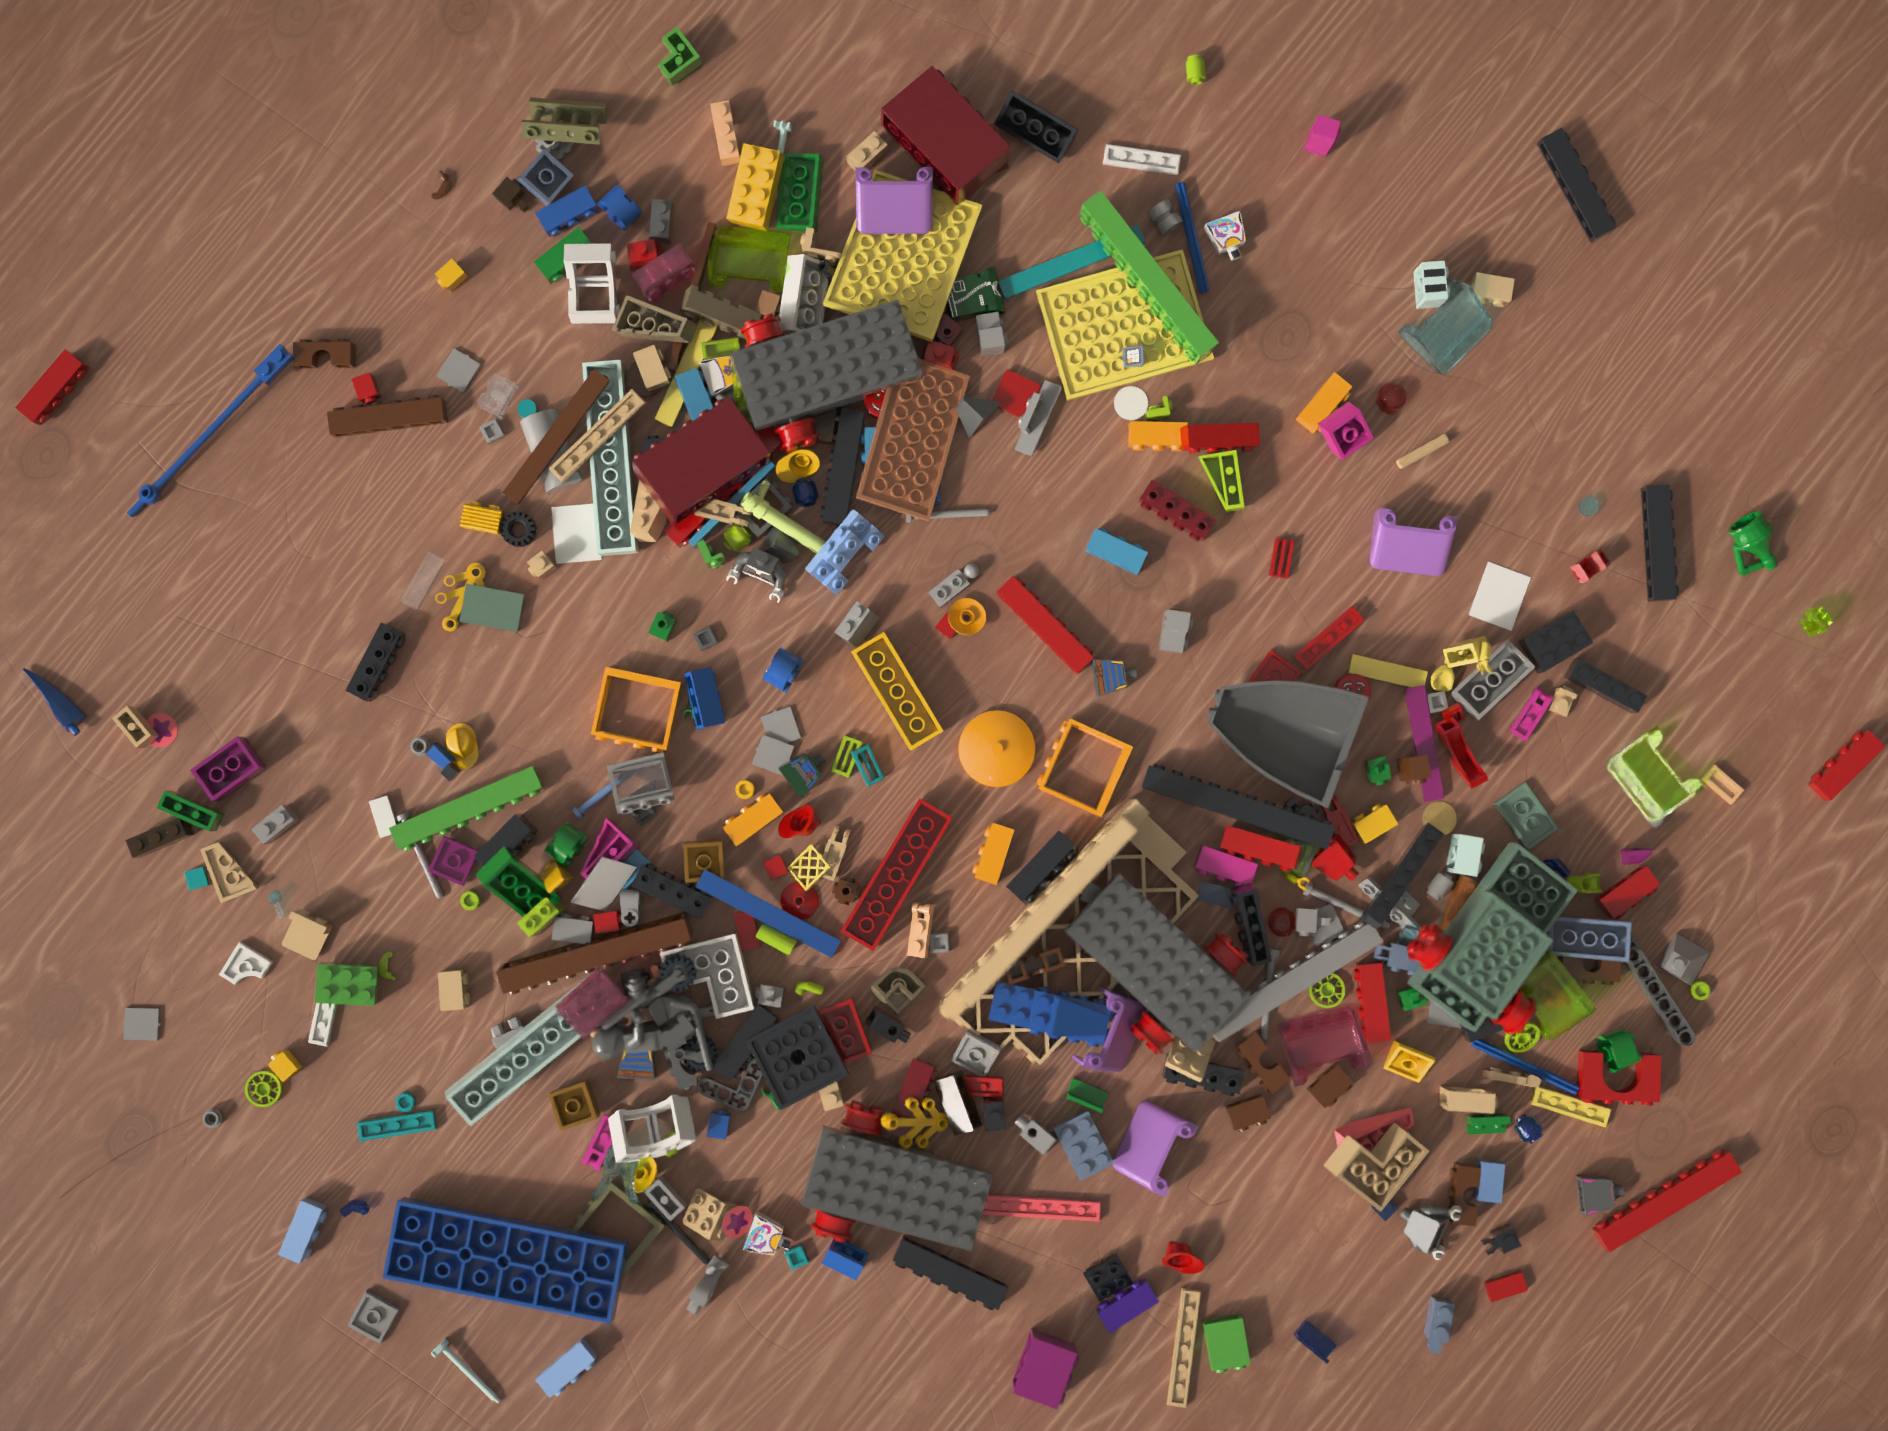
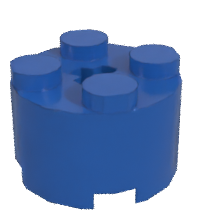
M618 185L613 187L597 203L604 212L608 213L607 216L610 220L616 223L623 231L628 229L643 212Z
M781 647L771 660L772 663L769 669L766 670L763 681L787 693L792 685V680L797 678L804 659Z

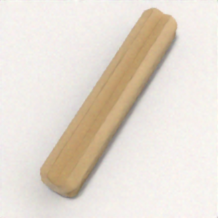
M1443 434L1399 458L1396 463L1400 469H1403L1448 444L1449 439L1446 434Z

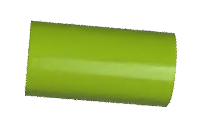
M764 922L756 934V938L787 955H790L798 941Z

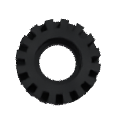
M511 512L501 522V536L504 537L506 542L515 547L528 546L529 542L534 541V536L537 535L535 521L524 512ZM517 522H522L526 527L525 533L519 537L514 536L512 526Z

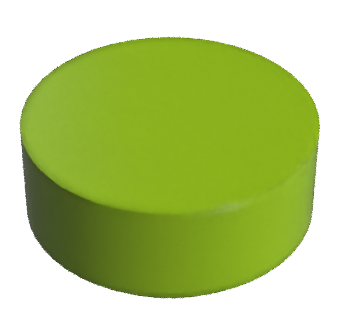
M467 891L461 896L460 903L464 909L474 910L479 907L481 898L477 892Z
M1694 981L1689 987L1690 995L1697 1000L1707 999L1711 992L1710 986L1704 981Z

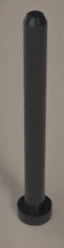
M652 1200L644 1206L647 1210L651 1209L704 1264L707 1265L710 1262V1258L673 1220L669 1221Z

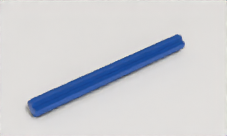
M1180 182L1175 185L1198 291L1199 293H1206L1209 291V285L1185 182Z
M1482 1039L1476 1040L1471 1044L1476 1049L1534 1076H1538L1540 1079L1570 1093L1577 1094L1579 1090L1578 1084Z

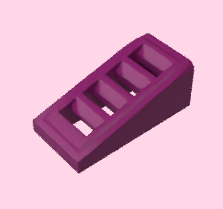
M1647 848L1620 850L1623 865L1639 864L1652 854V850Z

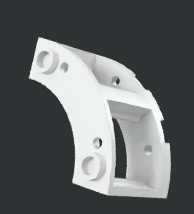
M611 243L564 244V265L567 279H570V288H572V290H568V315L571 324L615 323L620 311V304H617L614 265L616 263V251H612ZM576 263H606L608 275L577 276ZM578 287H609L610 310L579 311Z
M678 1094L671 1095L668 1099L649 1107L635 1110L619 1109L608 1118L616 1162L640 1161V1157L643 1158L651 1155V1158H656L668 1154V1150H672L675 1147L677 1150H680L696 1141L688 1097H682ZM672 1109L676 1134L661 1141L657 1114ZM646 1117L650 1144L628 1147L624 1121Z

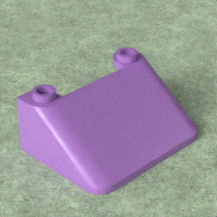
M855 167L856 228L860 233L926 234L932 230L933 167L920 168L916 174V181H872V173L869 169Z
M1380 508L1375 511L1369 558L1373 568L1430 576H1439L1445 572L1457 526V517H1444L1440 521L1439 530L1395 525L1396 515L1391 509Z
M1099 986L1098 990L1108 996L1106 1001L1107 1007L1111 1011L1116 1012V1016L1101 1054L1091 1052L1084 1058L1073 1054L1072 1059L1081 1066L1092 1070L1120 1072L1126 1065L1136 1036L1131 1032L1133 1028L1130 1025L1132 1023L1136 1024L1143 1017L1142 1012L1146 1013L1147 1007L1135 997Z
M1142 1101L1138 1105L1113 1159L1115 1164L1113 1166L1121 1174L1149 1190L1166 1197L1169 1184L1166 1179L1158 1174L1176 1136L1190 1138L1195 1134L1198 1126L1194 1121L1152 1101Z

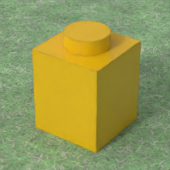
M453 259L449 260L435 273L439 278L437 280L438 284L444 290L448 288L451 292L468 278Z
M279 1050L271 1057L272 1061L268 1064L282 1082L289 1080L303 1067L289 1050L283 1052Z

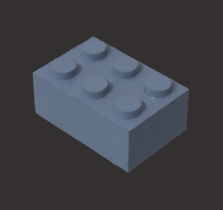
M1087 1108L1052 1125L1080 1181L1115 1164Z

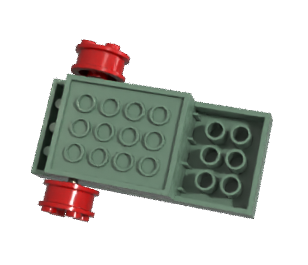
M1509 842L1444 933L1440 931V927L1437 924L1421 927L1418 936L1407 947L1409 959L1412 961L1417 960L1421 965L1407 983L1471 1031L1476 1032L1485 1018L1489 1017L1494 1024L1502 1025L1507 1034L1521 1033L1529 1019L1537 1012L1535 1000L1531 997H1525L1519 987L1553 942L1546 934L1578 890L1522 846Z

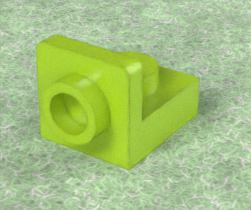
M1163 396V408H1160V405L1149 407V410L1145 412L1146 421L1169 418L1170 412H1173L1171 400L1168 401V397Z

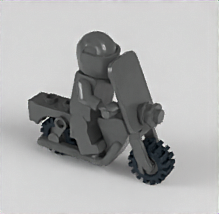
M676 953V956L672 954L670 958L666 957L664 959L665 962L661 963L660 976L651 983V986L645 983V978H640L639 975L629 978V981L626 983V987L629 988V995L601 1016V1029L592 1039V1048L598 1057L610 1060L623 1055V1048H625V1053L629 1054L663 1049L664 1046L666 1059L670 1058L672 1065H669L671 1077H676L678 1089L683 1088L687 1090L698 1084L695 1072H698V1070L704 1072V1069L706 1071L714 1069L713 1066L715 1065V1060L717 1061L718 1053L713 1040L704 1034L695 999L691 996L665 993L670 988L675 992L676 989H679V992L683 991V988L687 990L689 985L692 986L693 979L695 980L696 970L691 959L687 958L684 954L680 956V953ZM647 1005L654 1020L644 1022L645 1016L639 1008ZM631 1011L630 1025L622 1027V1024L616 1023Z

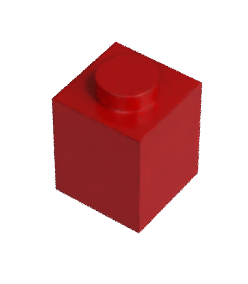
M370 372L351 379L358 400L362 403H375L378 398H381L375 377Z
M619 910L593 914L596 934L621 930V926L624 925Z

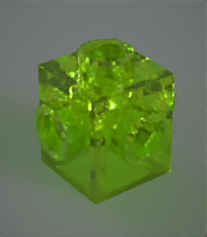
M1820 606L1816 609L1811 607L1806 610L1799 624L1810 638L1816 634L1822 635L1829 630L1828 626L1833 621L1830 613Z

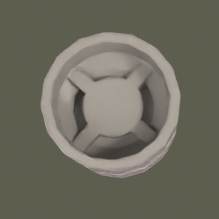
M1169 199L1160 202L1148 212L1152 221L1158 223L1157 228L1162 236L1172 232L1183 223L1179 214L1173 212L1174 206Z

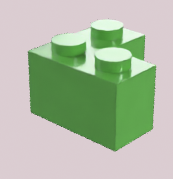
M675 27L662 37L664 45L671 55L658 64L661 73L671 86H674L702 65L700 56L678 27Z

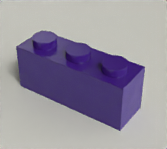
M1145 1278L1143 1280H1135L1131 1284L1132 1287L1127 1290L1122 1289L1118 1291L1113 1299L1110 1301L1108 1299L1104 1300L1098 1305L1099 1308L1096 1309L1097 1314L1109 1333H1112L1159 1303L1157 1296Z

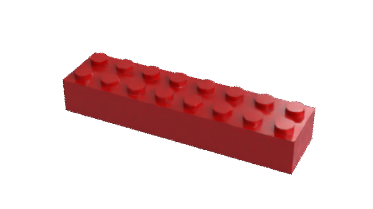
M919 798L841 929V933L868 949L875 950L951 822V816Z

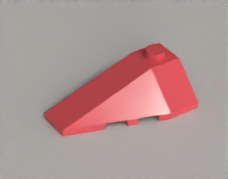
M1406 1108L1349 1122L1334 1130L1337 1146L1349 1135L1368 1152H1371L1393 1123H1396L1406 1132L1414 1126L1412 1109Z

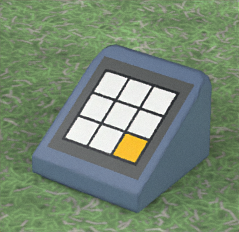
M1143 346L1123 348L1124 368L1143 367Z

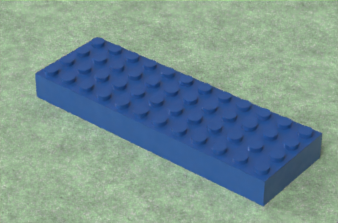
M403 1197L396 1204L383 1278L610 1324L616 1316L629 1241Z

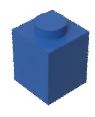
M716 1109V1111L710 1113L707 1137L727 1139L731 1114L727 1113V1110Z

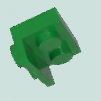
M1505 1113L1466 1115L1467 1134L1506 1133V1124H1511L1510 1116Z

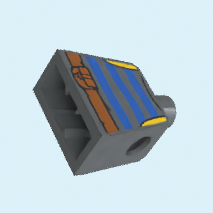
M1092 660L1096 697L1127 688V680L1137 679L1136 667L1125 669L1124 661Z
M624 1048L617 1078L655 1080L657 1075L654 1051L627 1054Z

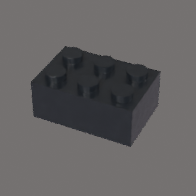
M1574 610L1562 614L1518 641L1530 662L1535 666L1534 669L1538 674L1549 670L1593 643Z
M514 814L474 857L484 866L503 847L507 848L517 857L523 851L521 847L526 843H531L537 835L535 833L538 829L522 814Z

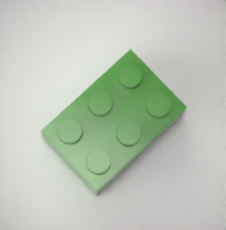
M318 963L314 1003L375 1006L377 1004L379 965Z

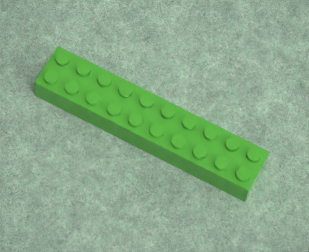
M1100 190L1084 202L1080 211L1081 222L1086 227L1089 226L1091 228L1092 236L1096 241H1101L1104 245L1105 253L1115 259L1116 267L1121 272H1125L1129 284L1138 289V295L1144 302L1147 301L1153 315L1155 317L1159 316L1162 320L1163 328L1173 334L1174 342L1177 346L1183 347L1186 351L1185 356L1187 359L1197 364L1211 354L1219 342L1103 192Z

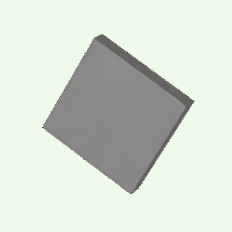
M967 1029L950 1061L978 1076H986L1002 1048L998 1044L984 1037L982 1038Z
M366 1290L347 1326L381 1344L401 1308Z

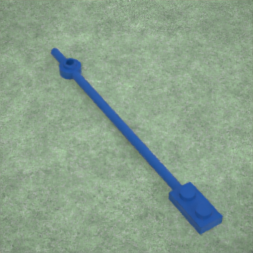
M279 344L254 370L258 376L153 485L146 484L141 487L139 491L140 499L127 512L129 516L134 517L146 503L149 505L155 504L160 498L159 490L263 382L270 385L295 359L282 344Z

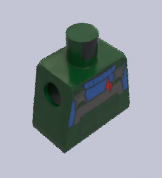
M804 753L779 766L778 769L801 798L822 776L817 768L823 765L826 760L820 753L812 759Z

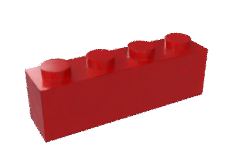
M64 349L15 408L33 423L38 425L45 423L49 419L51 412L62 404V399L74 390V385L86 376L87 370L90 367L73 353Z
M1259 423L1187 425L1180 428L1182 451H1189V454L1201 453L1200 450H1207V453H1217L1218 450L1223 449L1224 452L1242 449V452L1254 451L1253 448L1260 446Z
M1859 730L1851 737L1852 740L1848 744L1841 746L1838 749L1839 753L1834 758L1828 759L1821 771H1817L1811 776L1812 780L1808 785L1824 801H1832L1886 747L1870 730Z
M1226 825L1220 848L1225 849L1226 854L1236 856V853L1243 854V859L1254 861L1257 858L1262 860L1261 864L1271 867L1273 863L1281 865L1280 869L1291 872L1292 869L1298 870L1304 849L1297 845Z
M1382 963L1355 964L1356 969H1353L1354 980L1358 982V988L1355 989L1357 1000H1360L1358 1016L1359 1019H1362L1363 1025L1360 1027L1361 1038H1364V1041L1368 1043L1391 1040Z

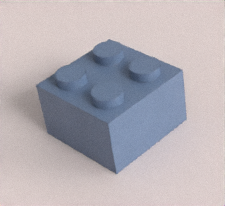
M543 149L517 181L545 206H548L574 175L548 151Z

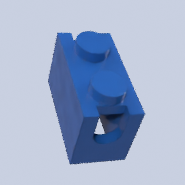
M833 1238L821 1264L857 1280L866 1263L869 1252L848 1242H839Z

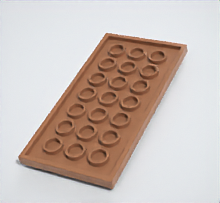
M918 358L923 372L921 378L886 389L856 498L929 521L959 417L956 407L965 396L970 376Z

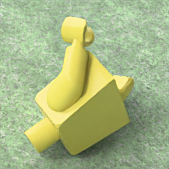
M1482 636L1464 640L1443 649L1445 661L1443 665L1433 672L1431 686L1438 692L1451 691L1455 681V674L1452 668L1455 666L1479 662L1477 668L1483 675L1485 670L1490 674L1492 668L1488 661H1490L1491 644L1487 641L1486 637Z

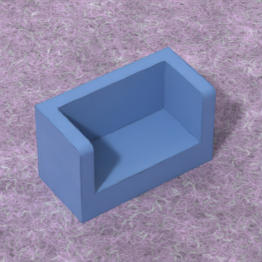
M1477 1159V1165L1481 1167L1480 1188H1474V1198L1478 1201L1502 1203L1505 1164L1501 1161Z

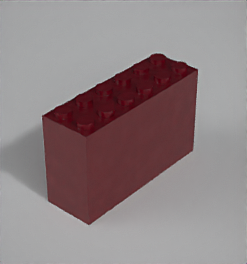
M933 66L928 68L881 108V126L921 168L933 167V181L957 206L1008 163L1010 152L1008 140L1004 137L1001 138L996 128L984 120L982 113L979 110H975L971 106L970 101L958 93L956 86L953 83H949L945 79L944 74Z
M730 397L726 400L724 398L720 399L715 403V407L710 410L705 409L694 421L692 419L688 420L682 425L683 428L678 431H671L662 442L656 441L650 446L651 449L645 453L641 451L634 456V473L673 527L769 464L770 452Z

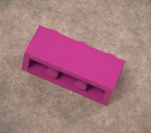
M1318 115L1308 133L1304 151L1325 157L1328 151H1332L1333 146L1339 140L1342 131L1339 128L1341 121Z
M1202 845L1194 867L1198 868V873L1207 876L1209 872L1216 874V879L1227 882V879L1233 880L1236 886L1252 884L1258 866L1256 863Z

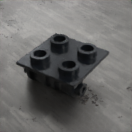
M1111 1254L1110 1257L1105 1259V1262L1101 1260L1102 1264L1096 1263V1267L1094 1265L1089 1269L1086 1268V1271L1083 1272L1099 1302L1133 1283L1117 1254Z

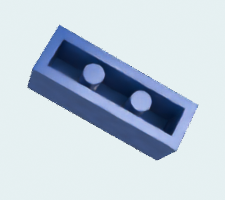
M585 185L535 213L547 235L555 237L560 235L567 227L572 228L578 225L580 220L593 217L599 209Z
M712 667L684 674L697 730L724 724L725 713L721 708V696L716 688V675L712 671Z

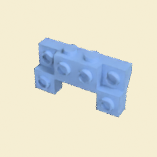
M852 510L828 541L821 547L805 570L831 592L838 595L849 581L840 572L863 544L873 551L885 536L858 512Z

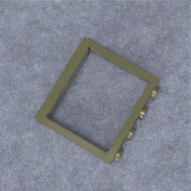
M612 1179L610 1183L606 1181L599 1189L602 1192L599 1197L596 1198L594 1196L587 1204L589 1209L586 1213L582 1211L575 1219L577 1224L573 1228L569 1226L568 1229L579 1231L610 1191H613L653 1224L654 1227L626 1260L623 1272L624 1277L666 1224L651 1209L647 1210L640 1200Z

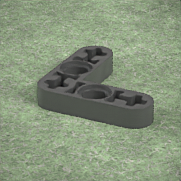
M753 1058L748 1063L737 1089L712 1078L704 1077L698 1082L697 1090L705 1097L737 1111H744L750 1105L763 1074L758 1069L755 1076H759L758 1079L752 1075H747L748 1072L752 1074L754 1070L752 1063L755 1064L756 1060ZM746 1079L753 1080L754 1088L746 1089L744 1081ZM707 1081L709 1082V1087L715 1088V1085L719 1087L713 1096L711 1095L713 1090L707 1089L703 1091L701 1083L704 1084ZM726 1089L729 1092V1097L727 1099L719 1098V1090ZM732 1094H736L734 1097L736 1099L745 1098L744 1102L746 1105L739 1107L738 1102L735 1100L732 1101V1104L729 1103Z

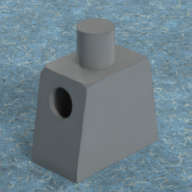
M1021 1115L1014 1123L1023 1130L1020 1135L1043 1155L1058 1140L1056 1135L1036 1119L1029 1121ZM1032 1128L1037 1130L1036 1136L1030 1133Z

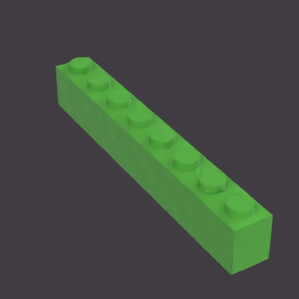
M532 766L392 826L389 830L397 849H404L406 852L414 849L415 844L421 841L422 844L434 840L433 836L440 834V836L450 833L451 828L456 826L458 828L469 825L468 821L476 818V821L487 817L486 813L502 811L505 809L504 806L509 803L515 805L522 802L523 797L529 795L531 798L541 793L540 790L544 789L536 768Z

